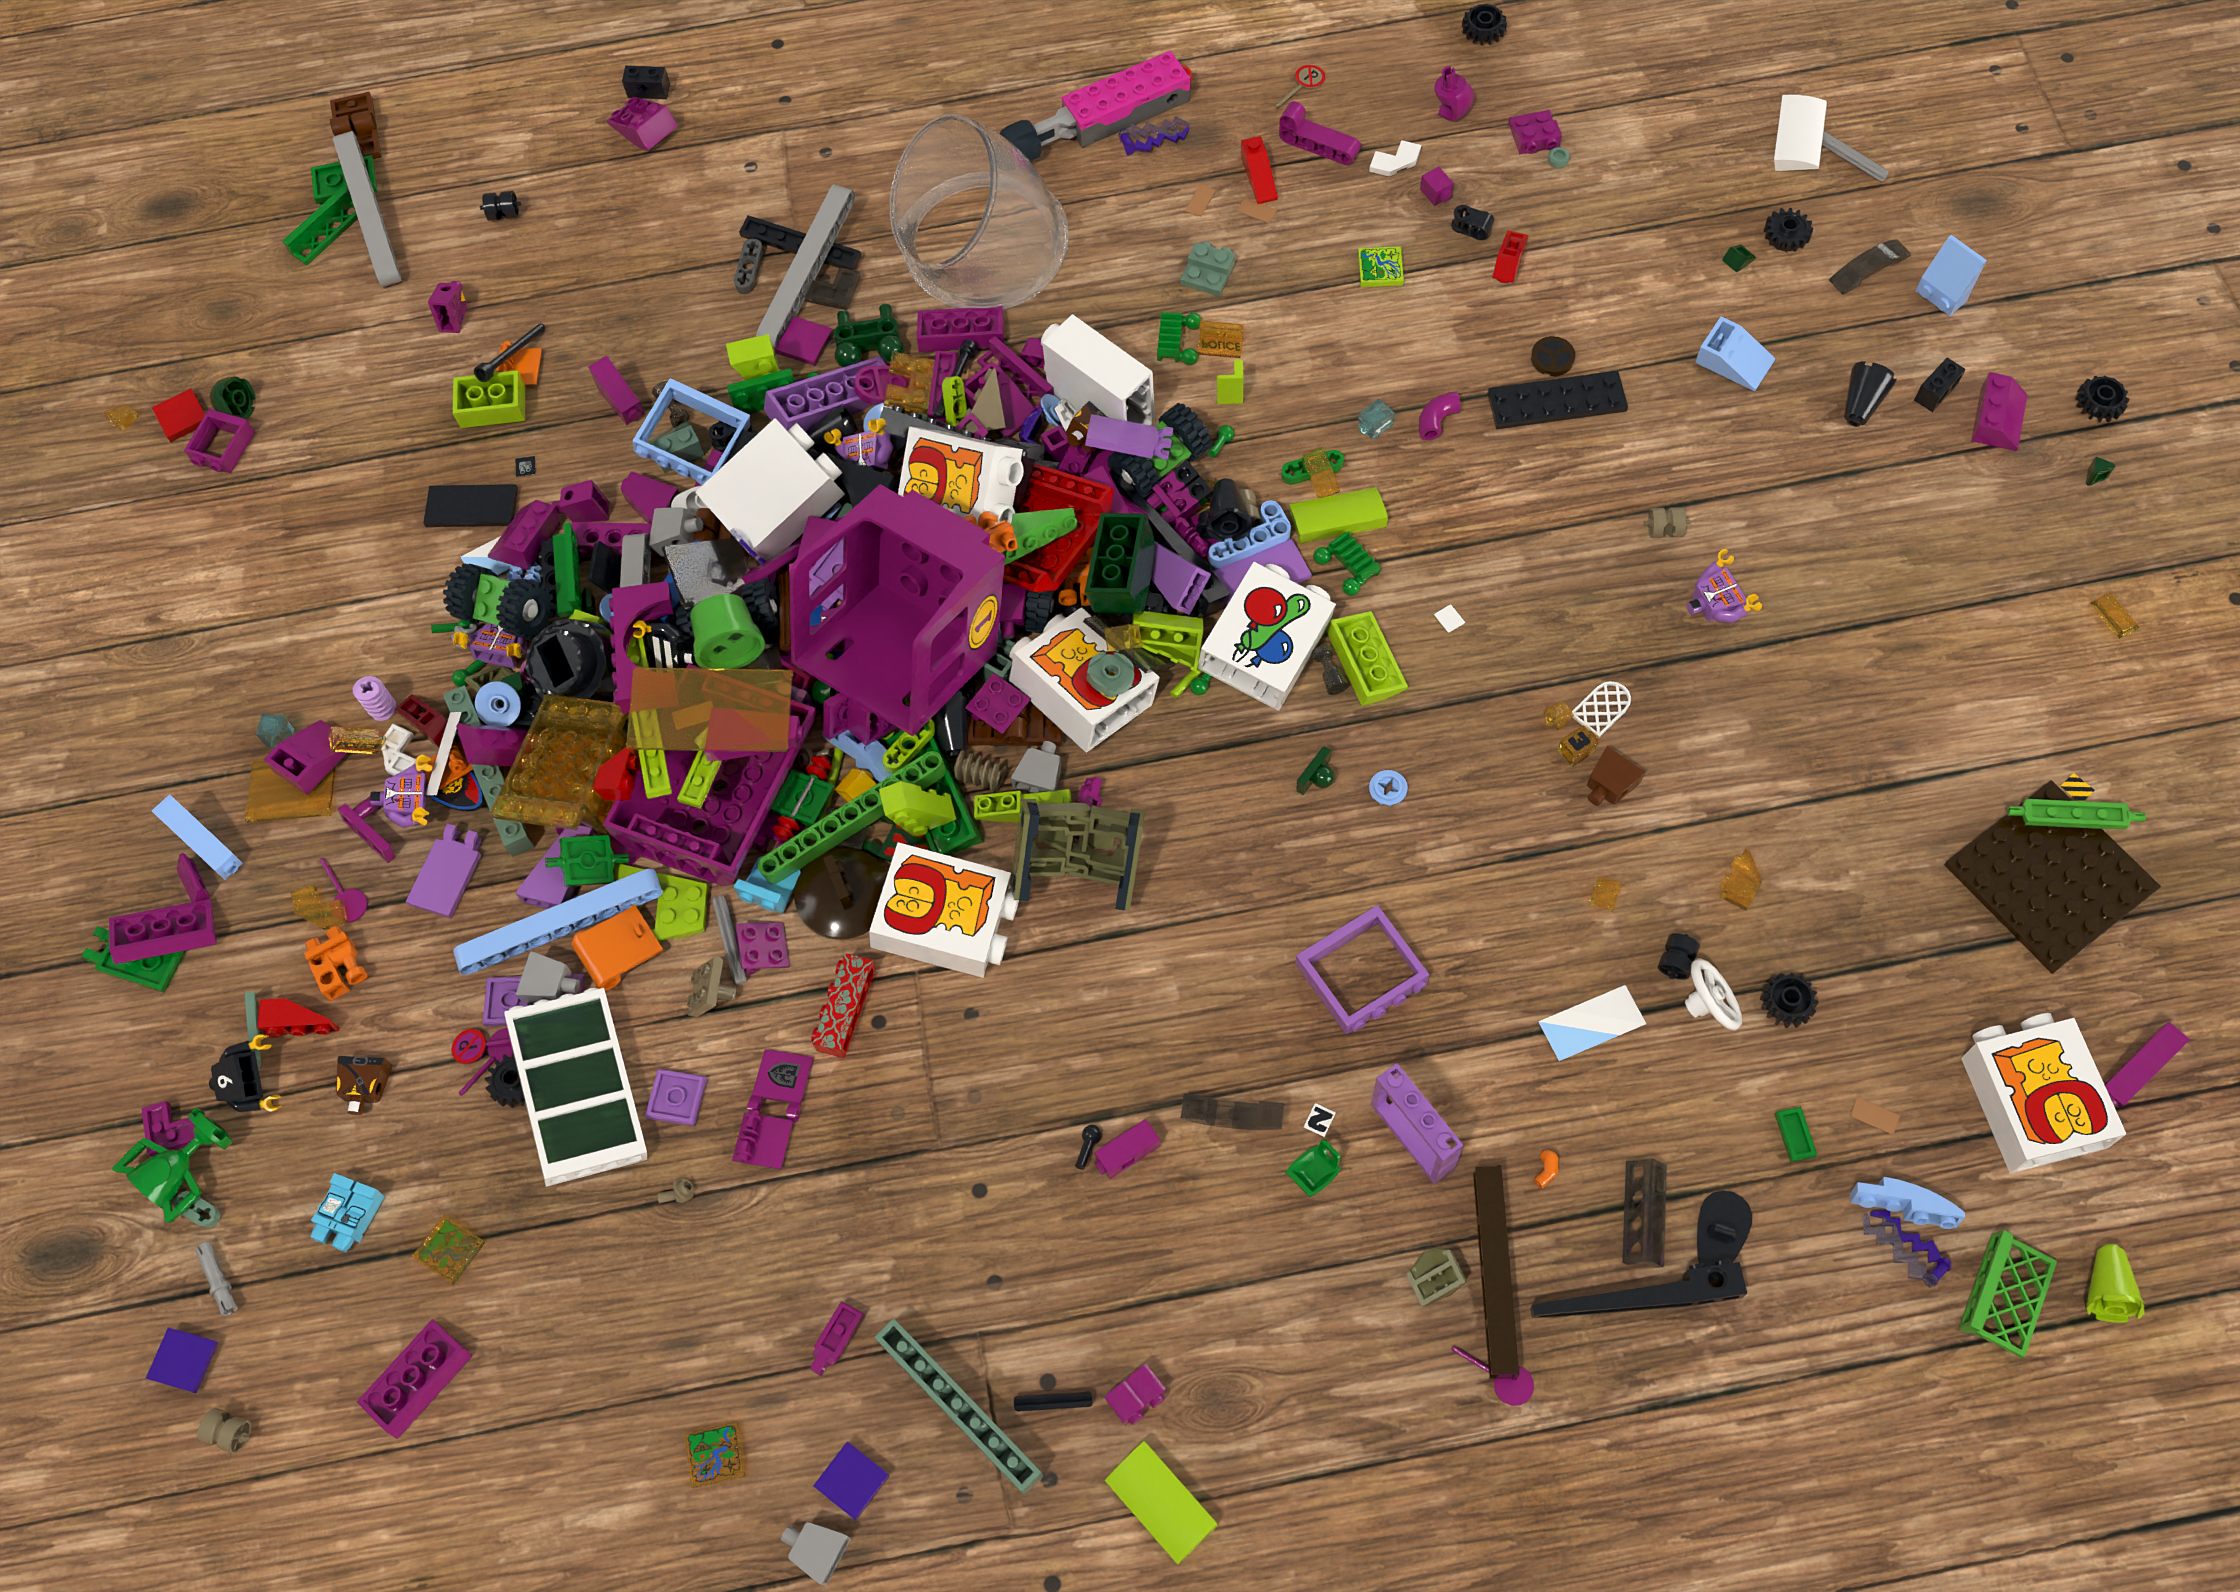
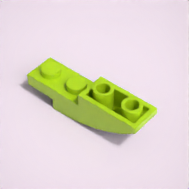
M1069 789L1030 794L1012 791L974 796V818L984 821L1018 823L1021 799H1036L1037 804L1071 803V792Z

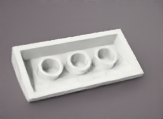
M1782 95L1774 156L1775 171L1819 169L1827 101L1803 95Z

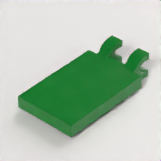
M97 926L93 935L98 937L99 941L107 943L103 953L85 948L82 957L88 959L87 962L95 964L94 969L100 973L165 993L185 951L114 964L109 951V930Z

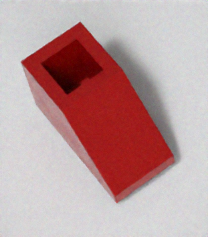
M626 746L599 767L593 789L604 800H630L638 771L641 768L638 753L631 746Z

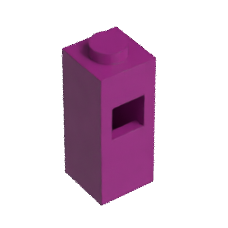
M1145 1119L1095 1152L1096 1161L1094 1164L1101 1175L1106 1173L1108 1178L1112 1179L1161 1147L1160 1139Z

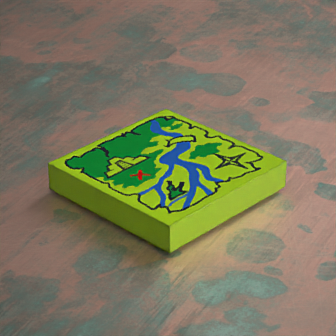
M1401 246L1358 248L1360 287L1403 286Z

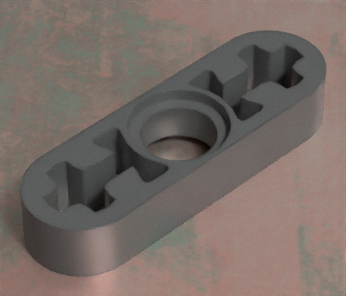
M749 239L743 244L734 277L736 290L740 294H748L755 287L764 253L762 244L758 239ZM748 263L754 264L751 269L743 268Z

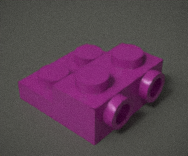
M1550 110L1509 117L1508 124L1519 155L1560 147L1562 135L1557 121L1552 119Z

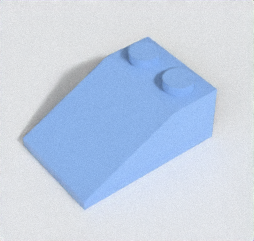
M1950 235L1922 276L1916 292L1937 306L1939 310L1951 316L1968 300L1987 260Z

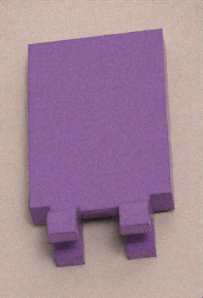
M1091 414L1085 446L1152 458L1155 455L1168 460L1169 451L1162 448L1171 447L1172 440L1166 439L1164 436H1172L1173 428L1164 427L1157 431V427Z
M843 538L828 550L810 570L809 597L842 567ZM843 584L822 602L821 606L824 611L834 609L838 601L842 602Z
M447 823L443 834V841L435 840L406 900L409 906L452 919L482 856L477 852V849L483 839L478 837L477 832L468 830L465 844L457 842L462 834L461 831H458L456 826Z

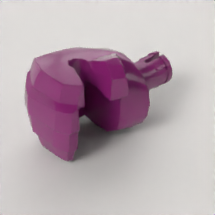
M1446 66L1442 69V76L1437 79L1434 86L1435 93L1442 103L1439 107L1438 115L1449 121H1456L1462 118L1472 106L1475 98L1474 92L1462 76L1455 74L1454 67L1452 72L1451 66Z

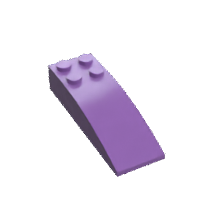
M878 356L766 391L764 411L771 421L776 418L787 431L796 423L804 431H807L841 404H844V409L847 408L852 416L872 406V404L861 400L854 391L853 384L857 372L866 366L886 365V363ZM865 383L860 384L864 388L870 387L868 384Z

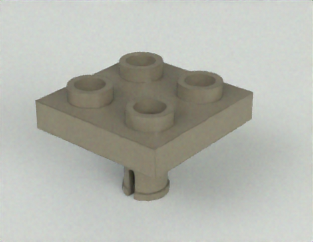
M713 957L693 971L691 976L693 989L687 1000L689 1016L699 1017L716 1006L717 998L727 1000L728 1002L734 1000L736 987L720 984L723 959Z

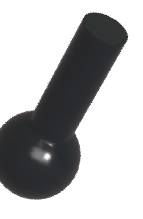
M1088 1125L1082 1131L1084 1143L1075 1167L1080 1170L1085 1169L1093 1145L1099 1143L1102 1138V1132L1096 1125Z

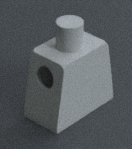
M682 507L655 508L649 546L660 556L690 547L694 532L702 531L703 522L699 517L695 518Z
M1044 741L1040 750L1034 748L1027 749L1011 777L1013 789L1028 793L1058 790L1061 758L1054 754L1057 747L1054 743Z
M530 951L516 996L523 1003L534 1004L540 1000L551 1001L559 999L560 996L565 995V992L577 994L580 989V980L570 978L571 970L566 964Z
M806 1522L801 1532L788 1526L781 1537V1541L792 1547L788 1559L817 1583L826 1587L851 1538L845 1534Z

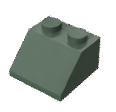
M687 421L648 439L649 444L687 462H692L705 456L692 426ZM662 467L664 473H667V472L673 470V469H671V468H669V467H667V468Z

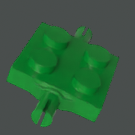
M609 835L562 837L559 839L560 856L545 858V863H547L545 866L546 868H561L564 887L613 883L614 865L628 863L629 858H627V853L613 854Z

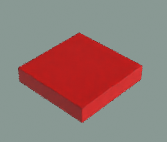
M192 388L151 407L170 442L195 431L206 415Z

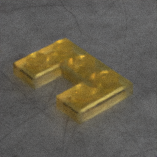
M892 351L888 373L910 377L909 386L906 388L887 384L884 406L892 408L893 405L905 408L906 411L927 415L935 360Z

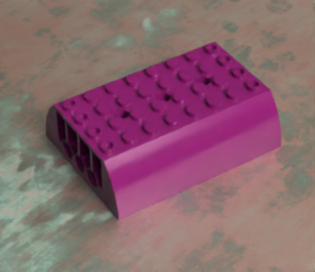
M688 664L678 682L680 706L664 708L659 718L672 794L648 799L642 768H640L630 800H615L602 825L616 840L639 856L717 885L728 886L734 882L816 719L817 712L814 707ZM712 701L713 707L716 709L799 717L800 725L804 726L803 739L798 740L797 748L722 760L701 809L678 802V795L699 751V747L694 742L709 727L710 721L677 731L672 713ZM724 783L727 785L724 791H715V787L718 784ZM706 824L704 831L700 833L694 831L696 825Z

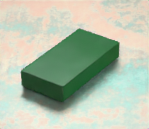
M1796 1107L1777 1111L1774 1115L1790 1163L1816 1158L1817 1152L1802 1108Z

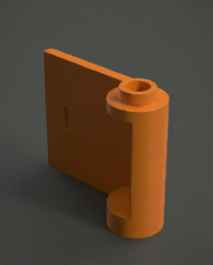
M635 905L586 931L576 933L571 942V946L597 988H604L605 991L612 989L620 982V975L663 952V948Z

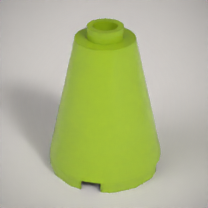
M2105 1244L2096 1253L2086 1302L2087 1313L2089 1315L2091 1312L2096 1314V1319L2100 1321L2124 1323L2129 1322L2128 1317L2136 1315V1320L2141 1318L2145 1314V1305L2125 1250L2116 1244Z

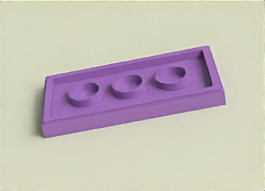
M1292 539L1212 571L1231 593L1227 605L1253 562L1264 567L1267 564L1281 567L1288 573L1289 580L1296 584L1309 580L1312 576Z
M571 974L570 978L580 980V989L577 994L583 993L585 991L586 976L584 974ZM522 976L487 978L483 1025L485 1027L507 1026L505 1011H509L510 1008L515 1006L526 1007L534 1005L523 1003L516 996ZM583 1007L514 1023V1026L582 1023Z

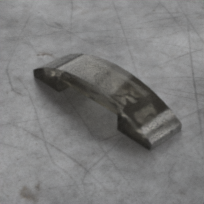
M1898 239L1883 242L1851 260L1837 271L1829 281L1844 295L1860 286L1863 279L1889 264L1893 266L1910 257L1911 253Z
M1184 1093L1181 1119L1232 1129L1278 1130L1282 1129L1285 1104L1259 1101L1258 1104L1210 1099L1209 1096Z

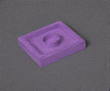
M658 1069L645 1117L647 1119L695 1127L707 1078L705 1076Z

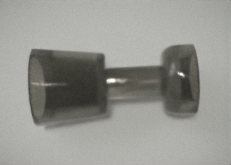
M668 381L660 382L653 388L652 394L656 399H658ZM672 399L667 409L669 408L671 412L670 422L675 427L686 421L688 422L690 417L686 410L678 408L676 405L678 401Z
M1327 644L1315 648L1311 655L1316 662L1322 663L1325 671L1322 677L1327 693L1329 695H1336L1345 691L1349 687V683L1341 670L1332 665L1330 660L1333 654L1331 646Z

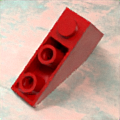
M285 998L260 1000L257 1028L271 1038L281 1037L282 1034H291L293 1036H305L306 1033L328 1035L332 1031H339V1027L330 1019Z

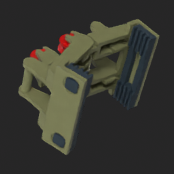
M1021 799L1010 882L1014 900L1029 901L1031 876H1064L1067 874L1119 885L1115 909L1130 911L1146 811L1131 808L1130 813H1125L1094 805L1091 808L1085 803L1037 804L1036 799ZM1038 834L1037 842L1045 843L1056 849H1038L1033 841V837H1037ZM1074 835H1079V844L1073 843ZM1114 838L1120 839V844L1117 845L1112 857L1091 852L1092 848L1113 849Z

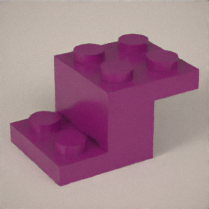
M842 693L831 696L824 701L823 735L829 740L849 730L866 746L898 728Z

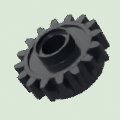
M1480 4L1473 8L1471 7L1469 12H1465L1462 20V33L1466 34V39L1473 38L1472 43L1480 41V45H1483L1484 42L1491 45L1492 40L1498 42L1499 37H1504L1507 27L1506 16L1502 15V10L1490 4Z
M1780 208L1779 214L1773 211L1771 217L1768 216L1763 230V232H1766L1765 239H1768L1769 244L1777 250L1795 252L1798 248L1803 249L1805 244L1809 243L1813 232V227H1811L1812 221H1806L1808 215L1801 216L1800 210L1792 212V208H1789L1788 212H1785L1783 208Z
M2094 376L2092 380L2086 379L2084 384H2081L2075 397L2079 401L2076 406L2084 408L2081 413H2089L2090 420L2097 417L2098 422H2101L2103 418L2107 422H2111L2112 418L2118 419L2128 407L2127 404L2130 398L2126 397L2128 390H2125L2123 384L2115 378L2107 376Z
M1791 972L1788 976H1784L1783 973H1780L1777 979L1774 977L1770 978L1769 984H1765L1762 989L1764 993L1760 996V1000L1765 1001L1761 1009L1769 1010L1766 1017L1768 1019L1775 1017V1025L1782 1021L1785 1028H1788L1791 1023L1798 1028L1801 1025V1021L1804 1024L1808 1023L1810 1017H1813L1816 1013L1814 1008H1816L1819 1001L1815 1000L1814 997L1817 991H1812L1810 987L1812 983L1805 982L1803 976L1795 977ZM1785 997H1790L1794 1003L1787 1002Z
M514 1053L512 1058L504 1054L502 1062L494 1061L495 1069L488 1068L492 1075L485 1077V1081L490 1084L486 1087V1090L491 1094L490 1097L495 1102L498 1101L503 1107L506 1104L510 1108H514L515 1104L524 1106L525 1098ZM526 1054L522 1055L523 1061L529 1060ZM538 1067L525 1070L531 1096L534 1093H539L540 1090L537 1087L538 1084L542 1083V1079L537 1076L541 1073ZM518 1077L515 1083L510 1084L513 1078Z

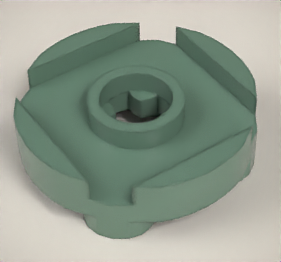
M1101 652L1090 660L1086 679L1094 689L1104 693L1106 697L1114 698L1117 694L1126 692L1132 686L1135 675L1134 666L1126 656L1114 652V655H1106V652ZM1106 671H1114L1115 676L1108 675Z

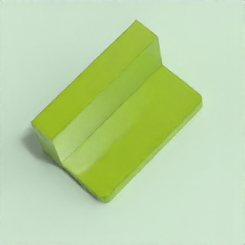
M1234 360V375L1217 376V404H1243V360Z

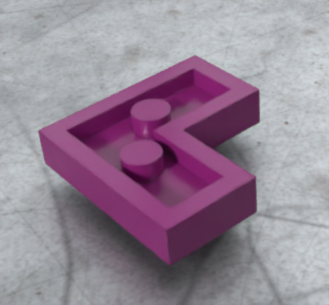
M167 1101L141 1108L146 1139L168 1150H177L185 1147L194 1138V1124L192 1121L186 1118L173 1122L171 1106ZM146 1147L147 1155L152 1157L156 1154H159L158 1152Z

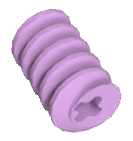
M366 676L354 684L353 694L375 720L384 721L395 714V709L397 708L396 701L378 678Z

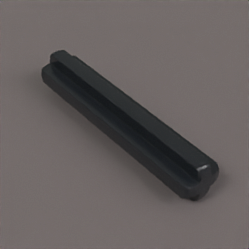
M1090 1391L1014 1397V1409L1017 1412L1091 1407L1093 1403Z

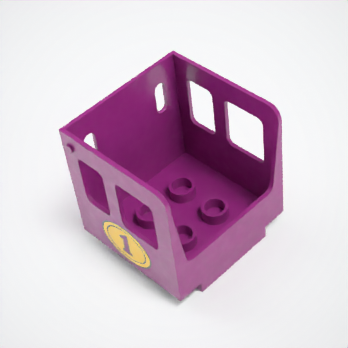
M880 484L803 552L790 569L791 663L909 735L914 736L997 652L1005 555L989 546L990 533L914 490H911L902 497ZM843 538L842 567L809 597V571L811 566ZM843 584V600L841 604L810 632L811 613ZM850 639L854 642L838 659L829 660L826 658V655L842 640ZM911 694L910 706H905L902 702Z

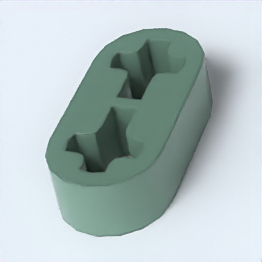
M184 1191L175 1198L174 1208L190 1191ZM201 1197L193 1203L195 1205L193 1209L188 1208L182 1213L183 1216L206 1229L215 1227L221 1218L220 1211ZM202 1210L211 1215L209 1220L200 1215Z

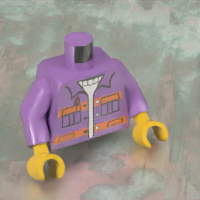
M884 419L870 420L868 422L870 431L843 437V441H840L841 432L838 429H833L831 433L827 432L824 434V439L827 443H835L834 448L843 461L848 459L856 465L862 467L867 465L879 472L887 469L893 445L890 440V434L884 430L886 427Z
M1722 549L1718 553L1719 560L1714 561L1696 582V588L1693 593L1694 600L1686 604L1691 615L1702 611L1708 621L1717 620L1719 622L1734 623L1749 614L1750 610H1761L1762 604L1760 602L1752 605L1759 597L1756 594H1751L1746 599L1728 568L1722 567L1724 564L1730 565L1734 561V556L1732 555L1727 560H1723V556L1728 553L1727 549Z
M486 623L484 627L471 635L456 632L453 638V645H460L463 649H466L468 646L470 647L474 660H481L484 663L514 669L516 668L518 658H521L528 650L526 639L505 633L503 628L491 623Z
M420 755L417 757L414 765L392 776V778H387L384 791H371V806H383L386 817L402 828L419 823L426 825L427 820H425V817L429 815V812L426 811L427 795H425L428 783L423 770L426 772L432 770V766L427 764L428 761H431V758Z

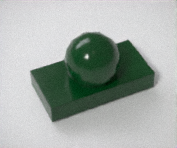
M1325 746L1322 747L1297 779V792L1304 795L1313 783L1319 788H1328L1333 784L1335 774L1329 766H1326L1331 758L1330 749Z

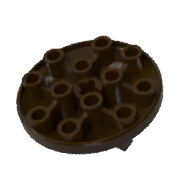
M854 848L829 850L809 862L801 871L794 891L797 912L804 924L822 937L845 940L861 936L870 931L887 873L876 858L862 850Z

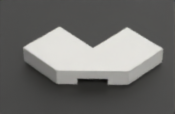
M1401 140L1396 156L1376 151L1369 172L1392 176L1401 169L1415 166L1421 151V145Z
M1063 398L1054 409L1066 431L1071 420L1078 412Z
M395 724L391 725L380 741V744H383L381 750L383 751L385 770L393 776L414 765L416 759L403 753L413 739V733Z

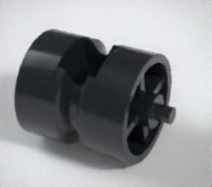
M513 190L500 192L498 196L495 192L484 193L482 196L483 206H480V210H484L488 221L500 220L502 216H505L506 219L518 218L519 206L522 205V202L517 201Z
M1670 934L1665 945L1667 952H1664L1661 956L1658 969L1666 976H1669V979L1686 980L1691 974L1690 962L1694 961L1697 957L1700 944L1695 939L1689 937L1688 934Z

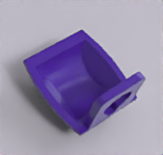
M1042 407L1034 409L1026 417L1021 426L1022 430L1019 433L1021 442L1036 443L1033 440L1044 421ZM1045 447L1044 459H1046L1047 456H1048V450H1047L1046 447Z

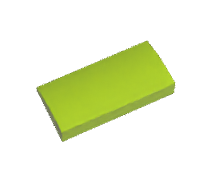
M1376 487L1289 504L1299 544L1338 537L1348 531L1350 534L1387 527L1388 516Z
M1372 611L1330 620L1326 632L1361 706L1385 700L1407 690L1408 685Z
M1145 1441L1135 1448L1105 1479L1109 1487L1177 1565L1218 1527L1215 1520Z

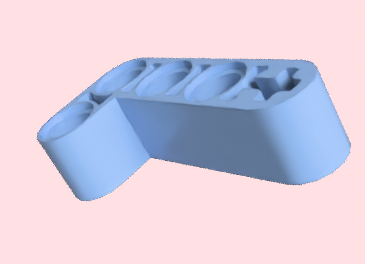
M1270 500L1262 504L1260 509L1261 525L1252 528L1244 538L1238 541H1232V538L1225 539V542H1218L1210 547L1209 566L1213 571L1290 540V522L1277 502Z

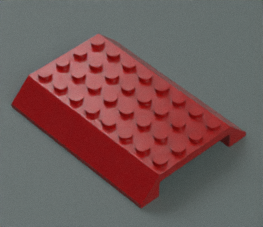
M1034 463L1020 510L1015 512V514L1074 508L1078 527L1004 565L1003 581L1033 592L1057 590L1095 541L1100 514L1110 513L1114 493L1113 487Z

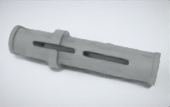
M211 1242L199 1244L194 1250L210 1285V1295L215 1297L220 1314L222 1316L230 1315L238 1309L230 1291L232 1289L231 1284L226 1281Z

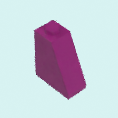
M607 356L588 367L599 393L626 425L638 420L645 414L640 401Z
M632 471L623 480L620 488L625 500L648 524H652L655 508H671L674 497L679 494L678 489Z

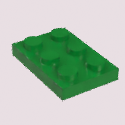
M372 155L363 156L373 190L378 192L374 159ZM340 161L311 167L313 196L316 204L325 203L341 187L347 190L350 195Z
M791 368L729 384L727 389L733 407L750 415L764 410L766 391L795 382Z

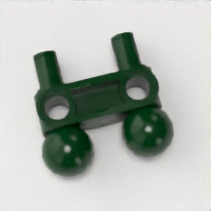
M882 304L879 307L880 318L851 323L848 311L842 310L837 313L838 326L834 330V336L836 340L835 360L839 366L846 367L861 362L862 352L877 350L881 359L886 362H895L903 356L904 344L901 341L898 322L893 318L890 304Z

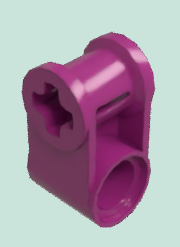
M1032 337L1027 339L1020 358L1030 367L1044 369L1045 366L1041 340Z

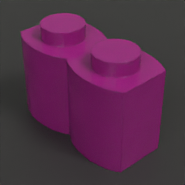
M1144 1364L1104 1398L1124 1425L1128 1423L1134 1425L1144 1417L1142 1412L1149 1406L1155 1408L1165 1400L1163 1395L1167 1391L1149 1366Z

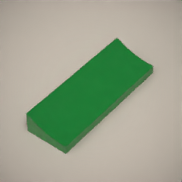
M928 726L922 727V728L920 729V732H921L922 730H927V731H928ZM903 730L885 740L888 749L904 733ZM934 734L909 763L929 751L938 752L942 757L946 767L945 775L923 791L936 790V794L940 796L944 793L950 794L956 820L928 830L925 836L932 852L949 856L965 848L983 843L984 839L958 780L955 778L947 755L943 754L936 734ZM907 740L902 744V747L905 749H912L915 746V742L912 740ZM938 763L932 764L929 768L936 767ZM918 776L911 777L909 781L916 780Z

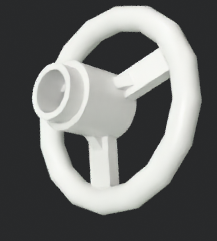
M1701 958L1696 959L1691 963V976L1697 991L1691 993L1689 998L1685 1000L1687 1009L1694 1017L1699 1015L1703 1017L1711 1013L1725 1028L1737 1030L1742 1025V1014L1731 988L1712 964ZM1701 969L1704 971L1705 982L1703 980ZM1725 997H1726V999H1727V1002H1728V1004H1729V1007H1728V1006L1724 1003V1001H1723V999H1725Z

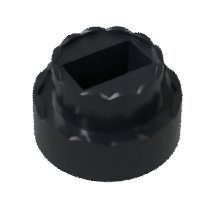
M561 619L545 627L533 639L526 653V671L536 692L548 703L567 709L586 711L604 704L613 695V691L617 689V686H614L612 672H616V667H613L611 654L615 653V649L611 645V635L613 634L599 623L577 619Z

